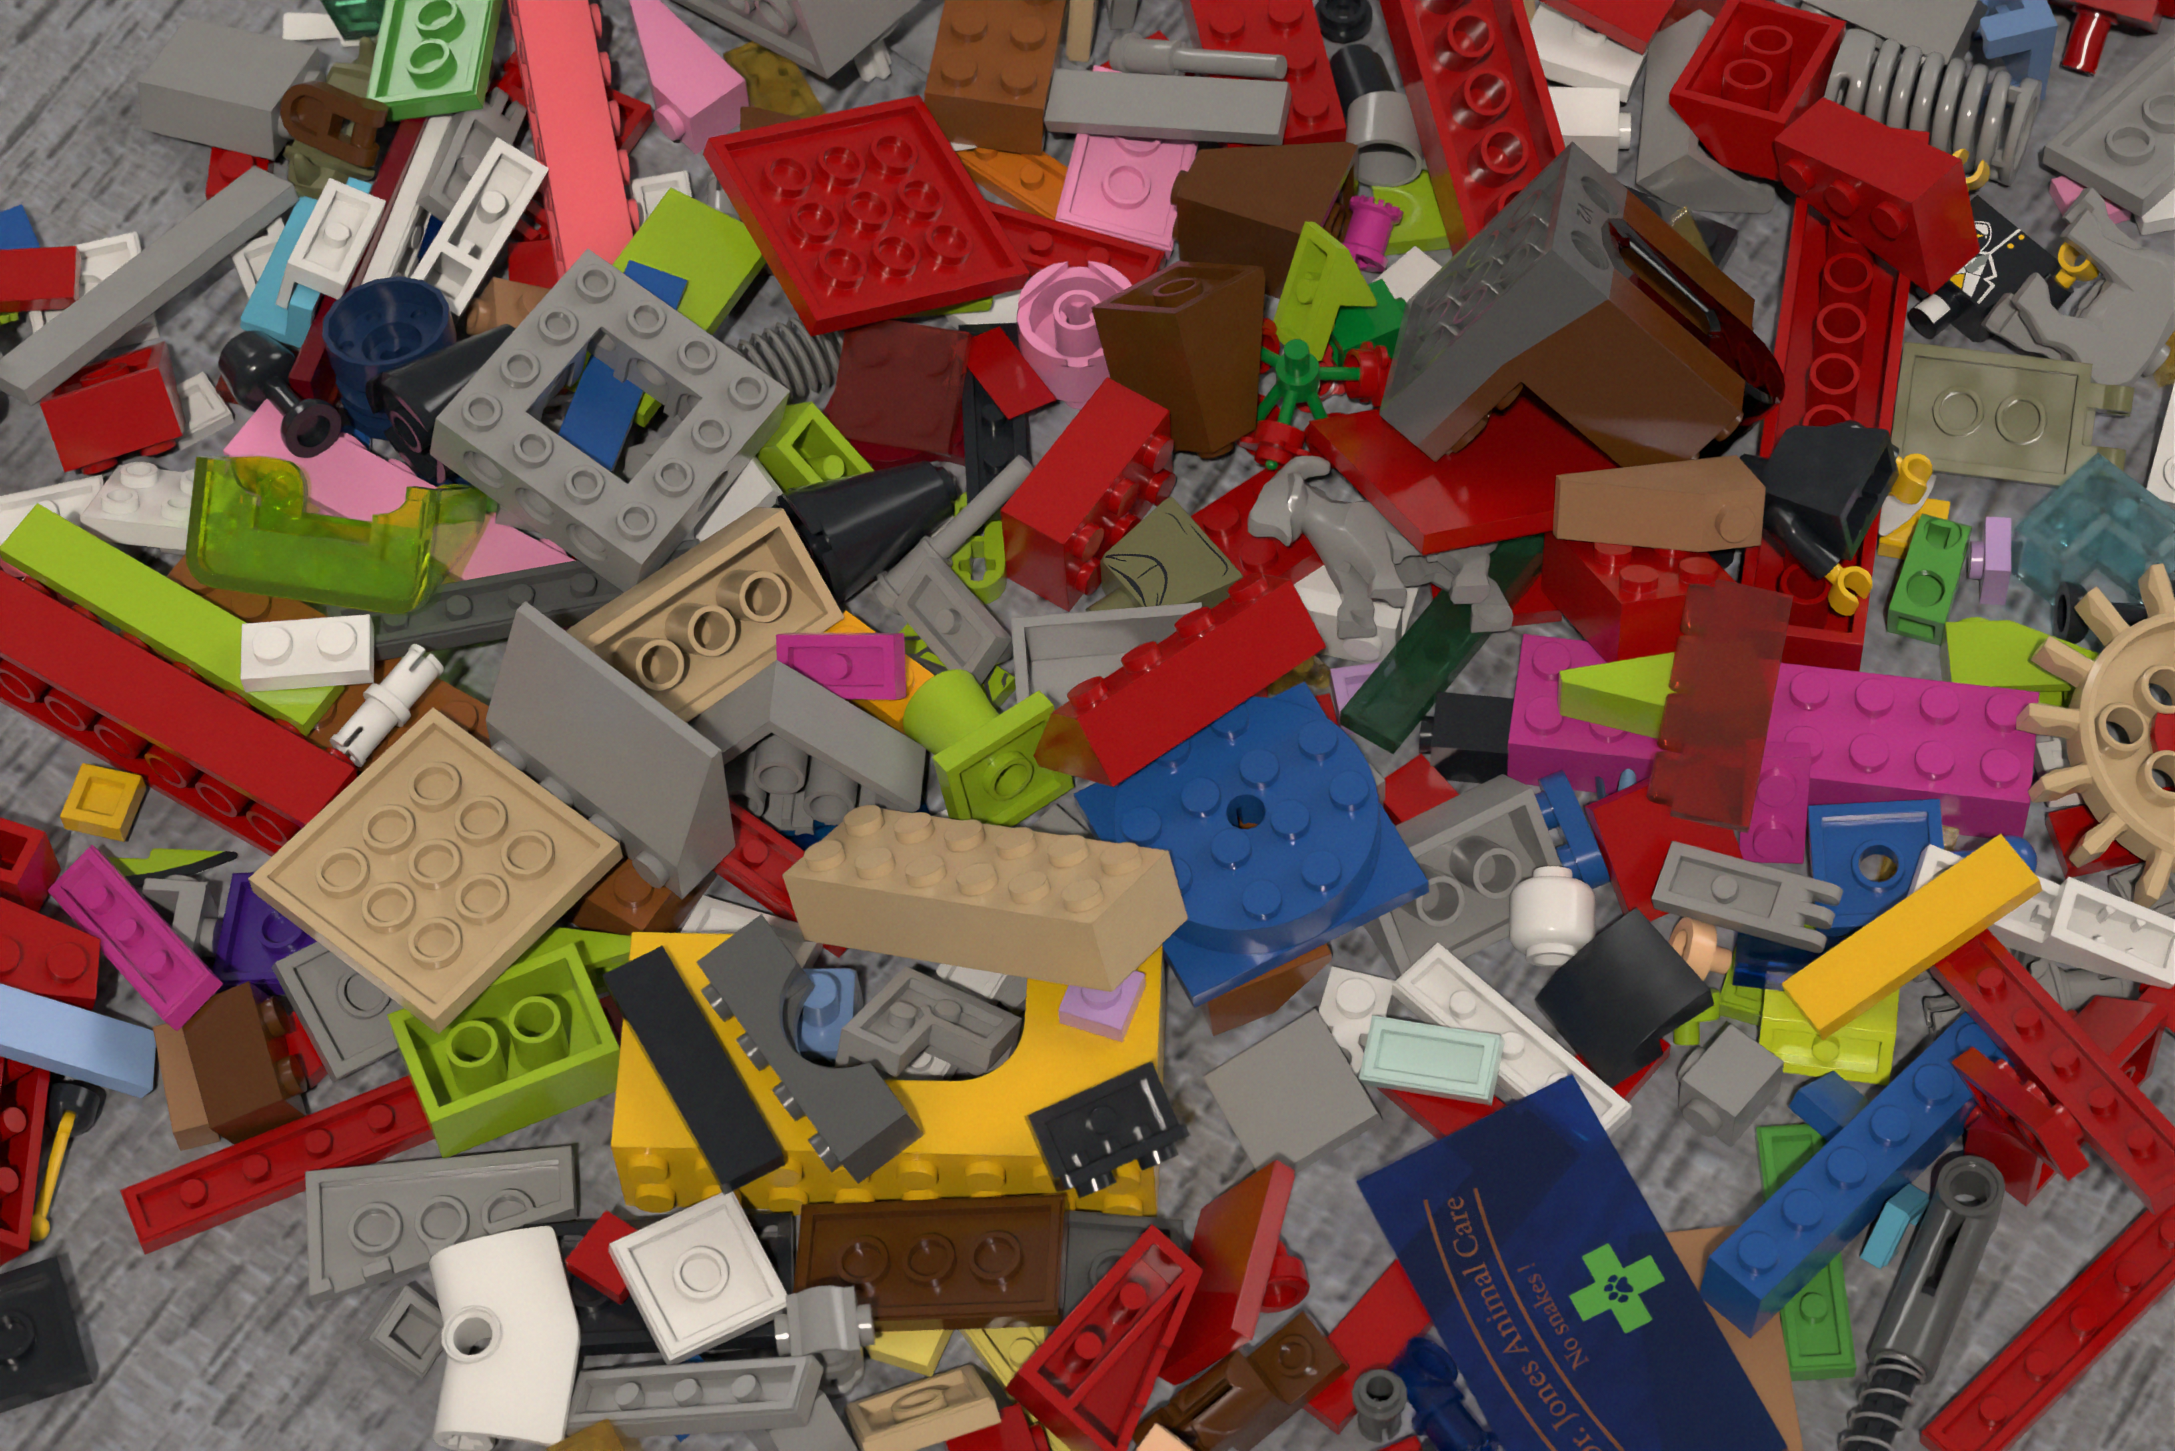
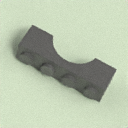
M762 914L696 962L711 982L701 989L702 994L723 1022L735 1016L746 1032L738 1037L736 1041L759 1072L770 1065L782 1082L772 1088V1091L795 1122L805 1115L809 1118L818 1132L810 1137L808 1141L831 1172L843 1165L859 1184L924 1135L870 1062L850 1068L838 1069L818 1066L802 1058L797 1041L798 1020L801 1010L815 985Z

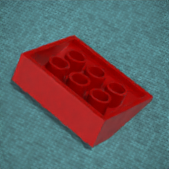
M1261 572L1250 574L1232 584L1227 590L1230 597L1212 609L1201 607L1181 617L1174 624L1176 632L1158 644L1155 641L1147 642L1127 652L1121 658L1123 666L1104 679L1101 676H1096L1076 685L1067 694L1069 701L1051 712L1033 755L1039 767L1114 787L1326 648L1292 580L1263 575Z

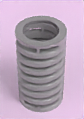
M1853 28L1849 29L1834 61L1825 91V98L1892 128L1930 132L1929 145L1951 155L1960 149H1966L1969 152L1967 162L1963 165L1964 173L1973 170L1976 172L1979 163L1985 160L1989 165L1990 180L1998 181L2008 186L2013 183L2025 155L2034 126L2042 90L2041 80L2025 77L2021 80L2019 87L2010 86L2012 76L2009 71L1999 70L1996 72L1983 112L1975 129L1979 107L1989 77V68L1980 63L1975 64L1971 68L1961 105L1953 122L1955 107L1967 70V63L1964 59L1953 58L1947 66L1938 101L1930 118L1945 58L1942 53L1937 51L1930 52L1927 55L1920 74L1915 98L1908 112L1910 97L1923 57L1921 48L1911 45L1904 50L1892 94L1885 108L1888 89L1900 57V44L1897 40L1888 39L1882 44L1880 51L1876 52L1874 50L1877 39L1874 34ZM1872 66L1874 67V71L1872 74L1870 87L1866 95L1870 69ZM2005 105H2012L2009 115L2000 132Z

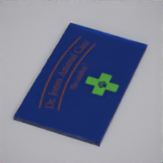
M1573 1074L1559 1078L1556 1082L1356 1181L1358 1190L1502 1451H1788L1786 1442Z

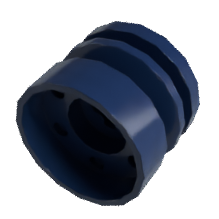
M399 276L375 279L359 285L336 300L323 319L322 338L330 365L336 374V386L341 395L344 413L352 427L368 437L389 441L383 432L391 427L392 424L384 409L373 415L366 397L365 386L367 381L383 371L456 343L457 334L449 304L439 289L424 280Z

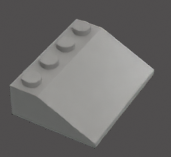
M525 601L516 610L485 719L491 743L490 749L620 844L621 852L632 860L633 867L648 884L658 889L664 885L683 899L735 847L721 749Z

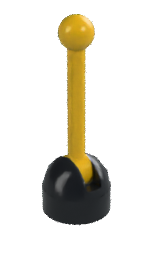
M54 1083L48 1087L44 1120L49 1129L56 1133L34 1214L32 1215L29 1240L41 1241L48 1236L50 1224L46 1217L69 1137L83 1134L91 1127L95 1120L100 1097L86 1088L67 1083Z

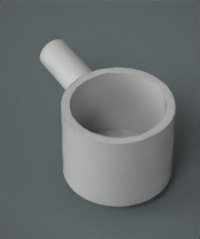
M1377 91L1364 94L1351 103L1347 114L1345 141L1358 144V181L1371 186L1396 187L1414 180L1421 173L1422 169L1428 170L1407 95L1393 91Z

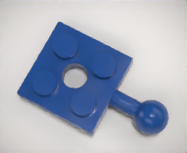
M1940 799L1808 806L1807 820L1812 878L1835 884L1843 890L1841 901L1837 906L1813 901L1815 905L1828 908L1835 913L1830 929L1815 927L1816 931L1821 932L1826 937L1851 936L1907 898L1922 851L1929 844L1944 849ZM2003 836L2033 873H2035L2037 855L2033 846L2019 836ZM1975 850L1949 852L1965 858ZM1884 855L1894 862L1897 872L1887 881L1875 882L1867 879L1861 873L1860 863L1868 856Z

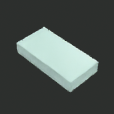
M1372 1015L1359 1080L1363 1085L1492 1105L1505 1041L1501 1035Z

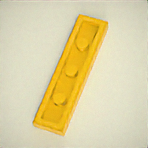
M2000 833L1782 982L1784 992L1823 1041L2042 891L2040 880Z

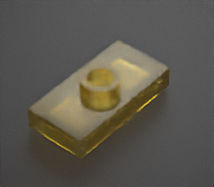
M754 41L723 53L724 61L745 79L749 107L753 106L799 118L826 114L795 62Z

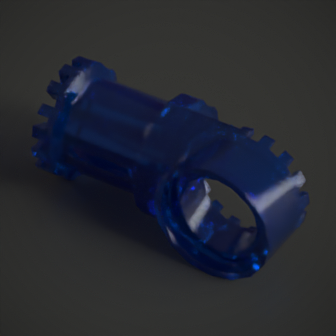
M1424 1337L1409 1339L1389 1363L1387 1371L1395 1373L1406 1386L1407 1401L1416 1411L1411 1420V1428L1418 1436H1427L1439 1451H1498L1500 1439L1493 1431L1484 1432L1463 1406L1466 1398L1454 1384L1459 1372L1451 1355L1432 1340Z

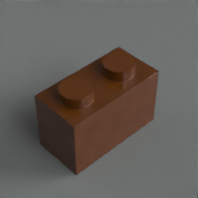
M248 981L211 996L182 1026L207 1120L212 1131L232 1144H237L307 1116L301 1094L307 1091L306 1078L297 1059L293 1055H289L284 1035L290 1032V1023L282 1003L276 996H268Z

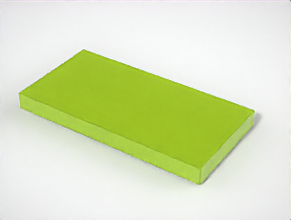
M670 187L612 266L624 273L628 261L631 260L686 279V289L677 311L710 335H713L765 265L766 260L743 222ZM588 351L586 352L583 371L578 380L572 385V387H569L567 384H565L563 387L573 392L576 391L582 374L584 372V369L586 367V364L588 362V359L591 355ZM644 392L633 422L645 428L662 404Z

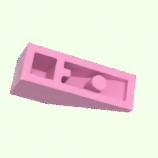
M628 0L631 21L656 108L654 111L655 121L670 140L680 139L696 155L705 149L708 138L725 135L740 124L741 107H749L745 79L660 0Z

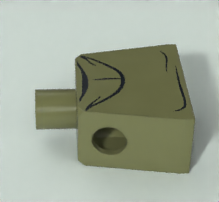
M1171 496L1164 500L1104 554L1100 561L1102 589L1106 596L1086 608L1085 612L1202 602V607L1212 609L1230 597L1227 592L1228 588L1242 579L1243 575Z

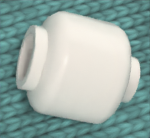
M1560 866L1536 868L1533 870V878L1518 883L1511 891L1509 938L1517 951L1526 954V961L1528 963L1541 967H1563L1579 950L1595 938V894L1588 884L1572 878V870Z

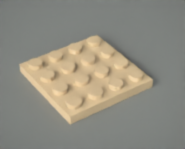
M433 707L248 879L254 894L439 1034L616 865L623 856L620 844Z

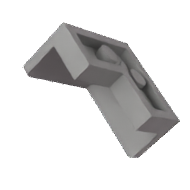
M905 966L842 1028L834 1068H850L870 1062L873 1067L897 1077L923 1051L981 1077L996 1070L1014 1053L1022 1018Z

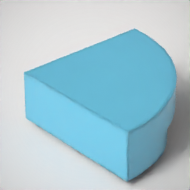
M1909 1183L1888 1200L1860 1258L1879 1269H1882L1884 1266L1887 1267L1898 1254L1897 1248L1909 1223L1916 1226L1930 1201L1928 1200L1929 1194Z

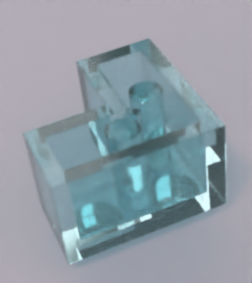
M2100 453L2095 454L2014 528L2011 543V573L2053 606L2058 586L2062 581L2080 584L2095 569L2099 570L2142 604L2144 603L2140 594L2138 579L2151 565L2163 563L2169 579H2175V510Z

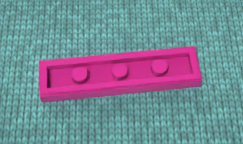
M93 844L47 890L85 933L101 939L100 950L163 1021L174 1030L178 1031L223 985L220 979L128 879Z

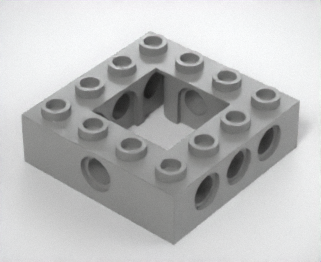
M587 248L436 417L430 455L621 591L626 592L661 567L781 425L790 390ZM587 351L614 370L613 377L622 383L626 379L663 404L665 406L663 412L674 419L678 415L684 419L628 484L541 423L543 409L565 384L572 387L580 377Z

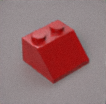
M165 341L86 365L40 401L42 412L64 472L81 468L84 475L94 474L118 463L116 456L140 450L141 456H151L167 451L177 444L175 438L183 436L186 424L169 350Z

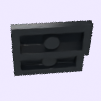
M1638 908L1617 920L1579 950L1552 977L1534 999L1538 1010L1591 1071L1610 1088L1663 1056L1659 1039L1714 1005L1711 989Z

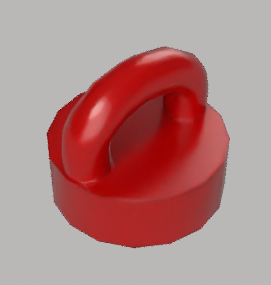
M1280 1239L1278 1240L1260 1309L1262 1313H1276L1288 1310L1298 1305L1308 1295L1310 1290L1303 1261L1296 1257L1288 1256L1286 1246Z

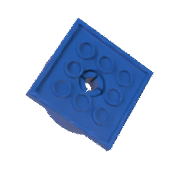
M1305 681L1271 698L1251 696L1114 787L1096 782L1073 794L1075 805L1096 840L1112 843L1129 842L1139 847L1167 850L1169 852L1188 919L1163 942V956L1194 1008L1429 893L1427 878L1379 802L1376 783L1363 753L1340 727L1327 718ZM1239 816L1243 824L1255 823L1258 825L1250 829H1239L1237 817Z

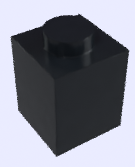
M1437 692L1434 716L1422 715L1419 753L1431 754L1430 766H1433L1446 781L1483 784L1501 774L1507 776L1508 739L1514 698Z

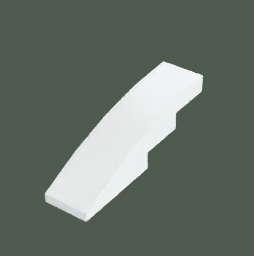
M1929 844L1921 853L1907 897L1964 858ZM2037 876L2040 880L2042 891L1987 928L2003 946L2033 956L2103 975L2171 989L2175 985V919L2071 877H2068L2059 885Z

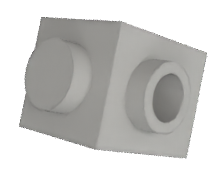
M1730 1024L1707 1051L1701 1047L1697 1048L1682 1065L1677 1076V1080L1681 1082L1678 1110L1682 1112L1683 1117L1694 1130L1707 1137L1715 1135L1732 1147L1780 1092L1784 1061Z

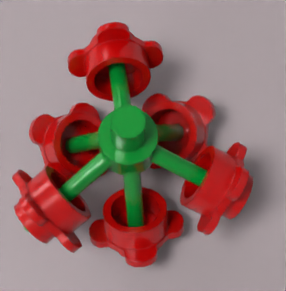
M1263 318L1259 375L1274 367L1276 368V383L1266 396L1258 393L1256 429L1234 442L1253 455L1255 462L1266 466L1269 470H1280L1290 460L1298 456H1317L1327 460L1308 441L1309 424L1304 431L1290 425L1295 405L1304 413H1312L1315 420L1345 415L1341 412L1326 413L1322 401L1333 394L1343 395L1346 393L1351 399H1359L1362 403H1368L1371 400L1374 407H1381L1392 362L1384 345H1377L1374 348L1371 341L1362 342L1360 349L1348 351L1343 367H1338L1332 358L1333 348L1329 343H1327L1322 361H1318L1314 355L1309 353L1308 344L1300 339H1293L1287 342L1284 347V354L1280 356L1278 355L1280 342L1276 334L1277 326L1273 320ZM1281 397H1283L1284 399L1280 409L1277 406V402L1280 400ZM1304 441H1305V443H1306V445H1307L1309 451H1306V450H1303V449H1302V448H1303Z

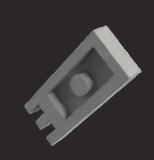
M499 87L494 88L484 101L483 109L455 112L416 200L417 204L443 223L451 213L495 139L498 137L512 146L526 114V107L518 101L512 102L504 114H501L507 102L508 94Z
M1672 841L1652 896V903L1656 910L1682 917H1690L1711 925L1803 950L1821 953L1824 950L1827 937L1821 932L1805 928L1804 924L1821 929H1830L1835 913L1828 908L1812 904V901L1837 906L1841 901L1843 890L1829 882Z

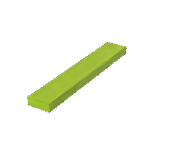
M38 503L0 546L1 558L6 563L125 632L137 637L175 661L187 665L196 673L225 690L237 693L248 703L270 716L289 722L305 736L310 733L345 689L344 685L245 692L241 682L242 624H247L246 622Z

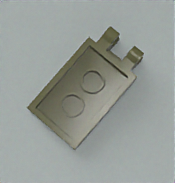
M1904 342L1891 443L1899 448V456L1903 459L1909 454L1918 453L1925 455L1932 464V473L2076 490L2078 472L2122 479L2126 450L2091 446L2095 414L2099 412L2108 415L2130 417L2135 388L2090 383L2093 364Z

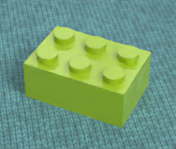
M574 942L508 967L439 1034L405 1008L387 1014L399 1053L442 1158L456 1155L616 1092L620 1049Z

